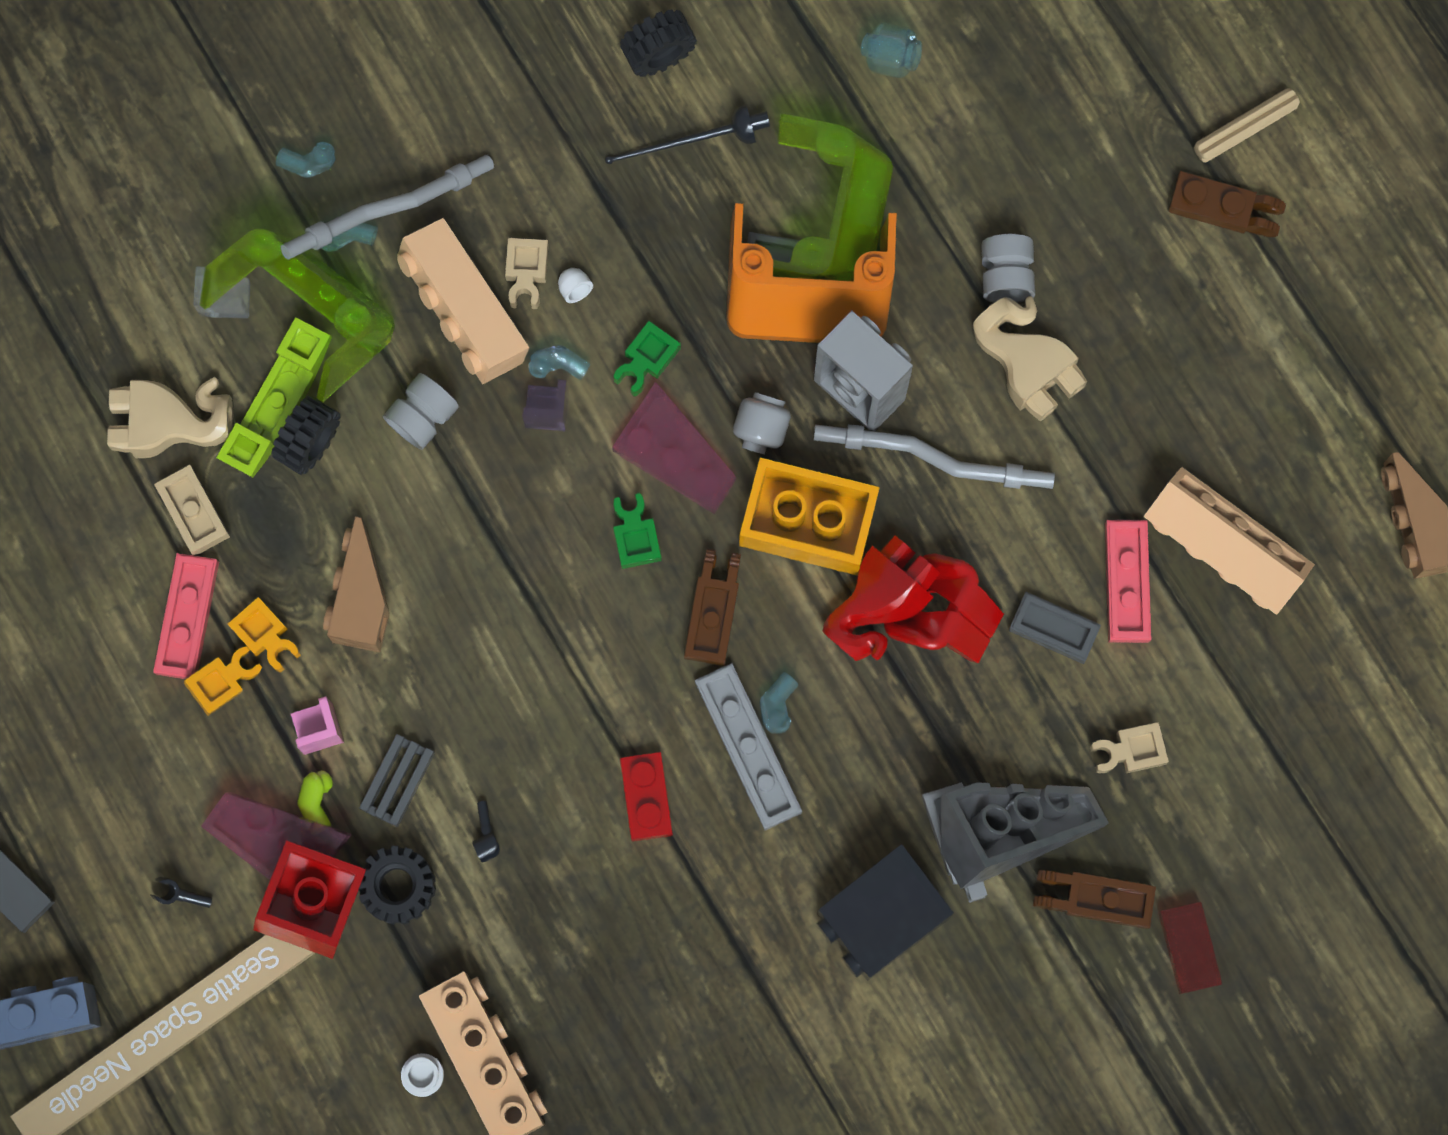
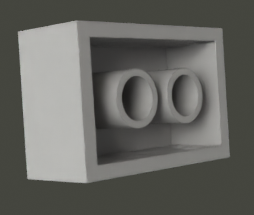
M851 311L818 344L814 381L865 428L875 432L905 401L913 365L910 363L911 358L901 346L896 343L890 345L879 335L881 331L871 319L866 316L860 318Z

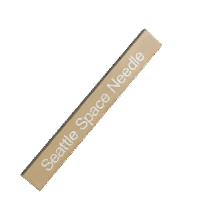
M268 935L263 936L10 1117L22 1135L63 1134L315 954V952Z

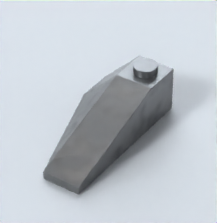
M974 783L945 793L941 797V853L960 889L995 877L1103 828L1109 822L1089 787L1047 785L1044 789L1024 788L1023 784H1010L1006 788L990 787V783Z

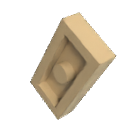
M191 465L154 484L193 556L230 538Z

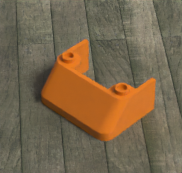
M735 203L730 225L726 316L730 331L734 335L745 339L820 343L853 311L860 318L866 316L871 319L880 329L881 333L879 335L882 337L887 328L895 274L897 213H888L882 226L880 251L864 253L856 261L853 281L773 277V258L770 252L758 244L742 243L743 204Z

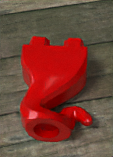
M894 536L881 551L877 550L874 546L870 548L860 565L854 592L827 617L823 625V633L855 661L864 659L870 654L875 660H880L886 651L888 639L882 633L875 631L853 635V630L863 625L907 620L921 612L934 598L927 590L940 572L920 555L906 572L903 571V567L915 555V552L897 536Z

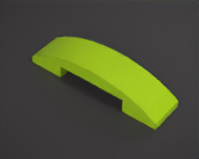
M295 317L276 351L279 357L241 424L235 423L218 453L217 459L252 478L256 475L271 455L272 449L275 447L273 443L279 437L278 432L280 428L285 426L286 418L288 415L291 416L293 414L295 406H299L301 400L306 397L332 339L331 335Z

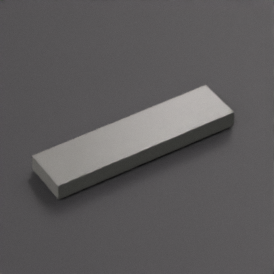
M731 663L696 679L697 689L764 831L802 814L800 805L733 664Z

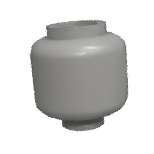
M754 392L753 398L748 397L741 401L733 426V433L736 437L744 440L742 448L765 455L767 447L776 449L782 446L791 419L790 412L784 408L785 401Z

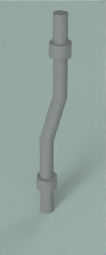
M484 155L466 165L459 163L447 169L444 176L412 192L359 206L327 223L320 221L306 228L305 234L282 244L281 252L289 260L311 248L319 250L332 243V238L368 220L418 207L450 190L459 191L469 186L472 179L494 168L493 160L490 156Z
M848 424V428L815 425V441L846 444L845 448L861 450L862 446L906 451L953 477L1004 483L1003 487L1020 489L1021 485L1053 489L1055 473L1023 469V465L1006 463V467L960 462L914 436L866 431L864 426Z

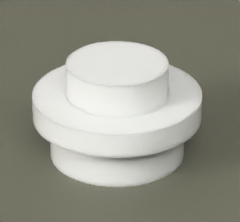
M416 1054L410 1057L403 1065L401 1071V1080L405 1089L419 1097L434 1094L441 1087L444 1079V1070L441 1063L429 1054Z

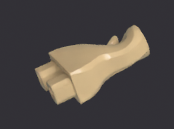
M1032 296L1026 297L1024 302L1025 308L1021 307L1011 298L1003 297L989 306L975 319L973 323L975 339L983 351L998 360L1004 367L1008 393L1018 409L1021 411L1026 408L1035 418L1042 421L1058 406L1057 402L1047 392L1048 389L1057 384L1065 395L1071 398L1085 387L1087 380L1076 365L1079 358L1060 340L1040 334L1001 332L999 327L1003 323L1010 322L1018 326L1028 325L1035 320L1037 314L1036 304Z
M216 377L203 383L196 391V404L201 410L212 414L207 421H202L167 386L149 380H130V386L109 390L110 411L112 414H129V425L109 426L107 444L111 450L125 453L131 452L135 458L157 456L168 447L177 443H190L203 447L216 446L225 442L233 429L232 398L227 394L211 395L219 385V380Z

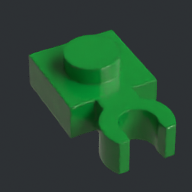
M648 321L625 350V357L630 359L631 363L621 365L615 371L614 382L618 385L625 376L635 377L636 383L631 387L630 392L634 397L639 395L644 388V377L646 374L649 373L658 379L681 349V343Z
M640 493L635 494L637 506L632 511L624 510L621 507L620 498H614L615 514L620 520L624 521V525L613 527L622 569L662 561L653 518L641 521L645 511V503Z

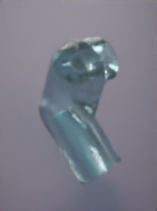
M319 142L312 152L303 156L283 147L277 155L276 166L304 178H310L331 169L336 160L335 150L331 144Z
M362 223L332 238V243L321 249L333 252L352 241L373 246L377 237L378 227Z
M556 345L535 351L530 357L531 361L528 365V370L534 377L544 378L549 371L562 368L581 380L591 363L566 347Z
M785 672L779 676L760 699L762 722L771 733H784L791 725V718L788 717L785 701L799 684Z

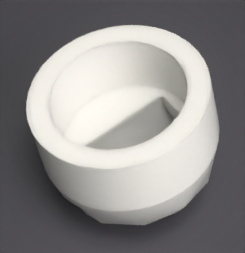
M569 268L560 274L558 280L559 291L568 303L582 300L593 289V283L587 274L578 268Z

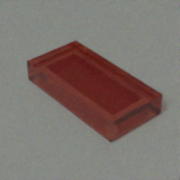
M1198 902L1158 912L1179 995L1222 985L1202 903Z

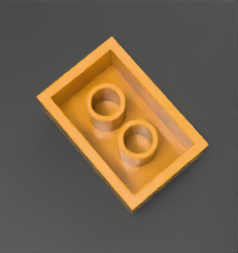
M760 458L740 531L739 546L858 576L880 487Z

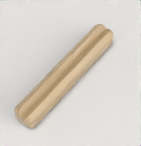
M1291 88L1284 89L1197 141L1194 146L1196 155L1202 162L1212 160L1297 109L1300 103L1298 96Z

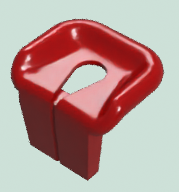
M935 553L922 556L940 572L927 591L940 594L950 601V604L946 611H921L907 620L883 623L885 632L896 641L928 650H938L946 646L965 659L979 663L1004 613L987 593L978 586V574L968 562Z

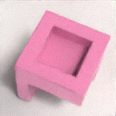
M327 696L318 698L319 705L291 713L298 737L296 744L304 755L344 743L333 704Z

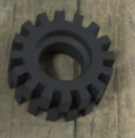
M673 9L667 10L665 14L662 11L658 12L652 19L650 16L643 19L644 23L634 25L632 27L633 31H627L624 35L625 38L620 41V47L634 74L640 75V77H645L647 74L649 76L655 75L658 70L664 72L671 64L674 67L679 63L678 60L680 58L685 59L689 56L688 52L695 49L694 45L697 44L696 37L680 10L673 11Z
M308 396L307 399L301 400L300 405H296L293 409V414L291 416L288 415L286 418L285 426L280 428L278 432L279 437L273 443L275 447L271 452L273 454L272 457L300 475L308 473L309 468L312 469L315 466L316 460L320 461L323 457V451L325 448H329L330 440L335 437L337 432L335 429L339 426V419L341 418L339 412L313 396Z
M391 846V849L387 850L382 848L377 851L378 854L374 857L370 855L365 860L367 862L364 867L366 872L359 889V898L366 907V910L380 921L382 920L394 925L395 923L407 924L410 923V920L414 918L417 920L423 916L421 913L425 909L428 910L432 904L430 901L432 896L435 897L436 892L434 888L435 876L426 860L412 849L406 847L404 849L399 846ZM392 870H404L410 874L413 881L411 893L402 901L394 902L386 899L381 891L383 877Z

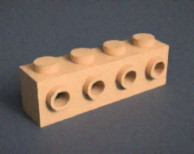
M442 218L403 237L397 255L398 264L402 272L407 277H412L419 287V295L423 304L428 309H433L440 319V326L445 337L450 342L454 341L461 351L462 361L468 372L472 375L476 374L483 385L523 364L530 347L445 219Z
M1183 467L1173 476L1144 515L1158 532L1172 537L1183 545L1192 557L1206 562L1218 571L1223 580L1237 585L1248 593L1257 605L1271 610L1276 615L1296 592L1315 565Z
M462 972L419 995L489 1135H528L544 1126L545 1123L541 1116L548 1113L537 1090L531 1093L528 1092L522 1080V1077L528 1075L517 1052L509 1055L502 1040L507 1038L508 1034L497 1014L492 1017L488 1015L482 1002L488 1000L489 997L479 978L475 977L470 980L468 974Z

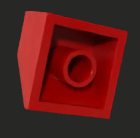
M286 840L255 917L253 930L333 959L366 869Z

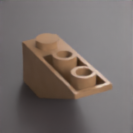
M1399 452L1392 453L1383 463L1381 479L1385 490L1391 491L1394 506L1391 508L1392 521L1397 530L1401 529L1405 544L1401 548L1404 565L1407 569L1411 568L1414 579L1448 572V506Z
M355 517L353 528L347 527L344 534L342 551L347 552L344 566H338L334 575L333 590L337 591L334 607H327L323 629L328 631L327 636L332 643L381 653L390 613L367 528L362 518Z

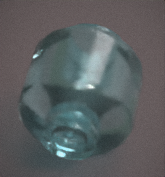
M884 22L878 24L872 33H867L864 36L861 54L866 57L867 67L873 73L903 78L910 71L917 69L922 55V42L917 40V35L913 29Z

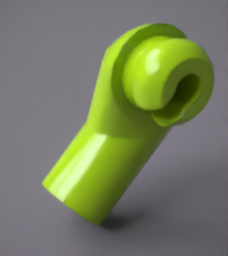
M322 770L317 773L311 772L303 779L297 801L298 807L313 835L319 834L331 827V823L321 806L323 794L332 788L333 781L330 774Z

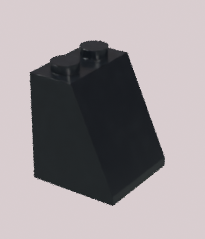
M901 844L822 906L817 912L821 920L816 925L831 944L837 940L847 954L841 958L856 978L862 974L868 981L947 922L954 912Z

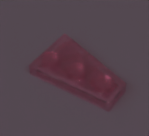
M656 382L612 447L613 452L713 514L716 513L736 482V476Z
M231 792L225 793L201 826L269 880H271L286 840L335 858L351 835L350 833Z

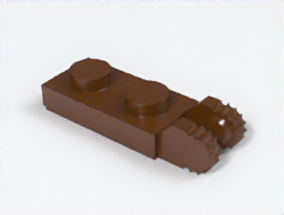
M1180 171L1168 212L1243 234L1246 231L1273 238L1278 236L1280 226L1264 218H1250L1252 209L1279 215L1284 213L1286 203L1269 195H1256L1257 192Z
M707 548L702 577H698L684 659L725 666L739 588L737 578L741 554L732 553L729 558L727 581L711 579L717 561L716 550Z
M1038 871L1037 881L1047 885L1069 886L1067 900L1056 899L1046 895L1034 896L1033 906L1065 912V915L1150 929L1156 886L1073 872L1070 875L1053 871Z

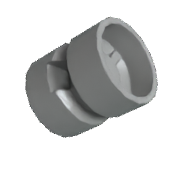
M1001 234L983 240L981 244L982 266L988 270L982 276L983 298L992 303L1003 297L1011 298L1017 303L1024 302L1028 296L1034 298L1035 275L1029 269V264L1034 262L1033 240L1028 236L1019 234Z
M419 373L407 386L405 392L407 399H396L382 417L401 437L416 448L423 450L437 434L434 424H444L445 421H448L459 408V405L441 386L426 375Z

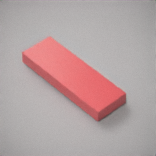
M1107 520L1105 522L1108 642L1149 643L1151 641L1148 521Z
M176 554L153 673L156 675L187 679L198 671L218 572L219 561L217 559Z

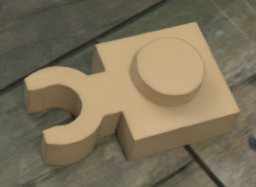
M508 238L505 277L506 281H516L510 288L508 295L511 308L517 307V298L524 293L531 296L532 309L538 308L540 297L534 283H546L548 240Z
M1159 722L1118 731L1116 733L1117 744L1109 740H1098L1090 746L1091 752L1104 750L1109 754L1108 763L1099 764L1095 767L1097 773H1107L1120 762L1124 763L1126 773L1163 766L1169 763Z

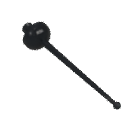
M747 104L741 105L733 113L732 124L618 156H607L605 162L612 164L613 161L734 133L745 144L756 143L753 131L770 127L767 111L749 116Z

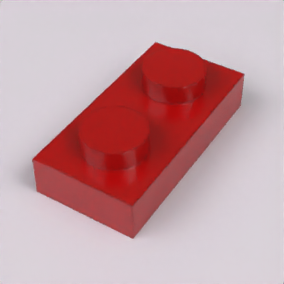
M661 752L620 758L631 841L673 836Z

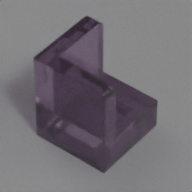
M558 379V387L528 385L526 407L523 408L522 414L525 428L566 430L569 399L567 380Z

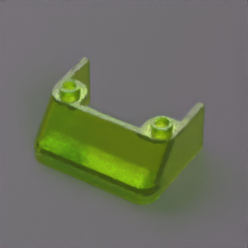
M781 113L778 144L816 151L824 162L843 167L829 238L810 236L801 239L793 249L790 263L773 260V277L853 281L854 266L858 258L864 253L877 251L892 178V162L884 152L843 125Z
M266 229L251 230L205 267L200 306L206 310L255 268L261 266L334 323L336 330L348 341L324 362L316 397L323 403L390 343L395 328L394 320L386 310L309 250L289 260L286 259L281 252V245L293 240V238Z

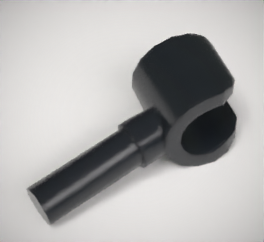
M487 801L477 803L480 829L483 837L472 841L477 856L482 863L497 857L500 853L499 844L490 824Z
M166 877L155 878L158 882L168 884L169 892L164 897L150 894L152 899L168 905L175 901H184L210 908L212 898L181 889L176 882Z

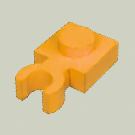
M259 597L228 623L229 627L256 657L266 649L268 662L280 673L285 670L277 660L278 654L281 651L289 650L296 658L301 656L299 649L293 642L279 638L288 629Z
M247 646L239 648L233 654L231 662L227 666L218 657L184 680L185 686L207 716L242 693L243 689L237 683L238 680H250L260 673L262 669L260 664H257L250 670L243 669L240 666L239 660L250 651Z

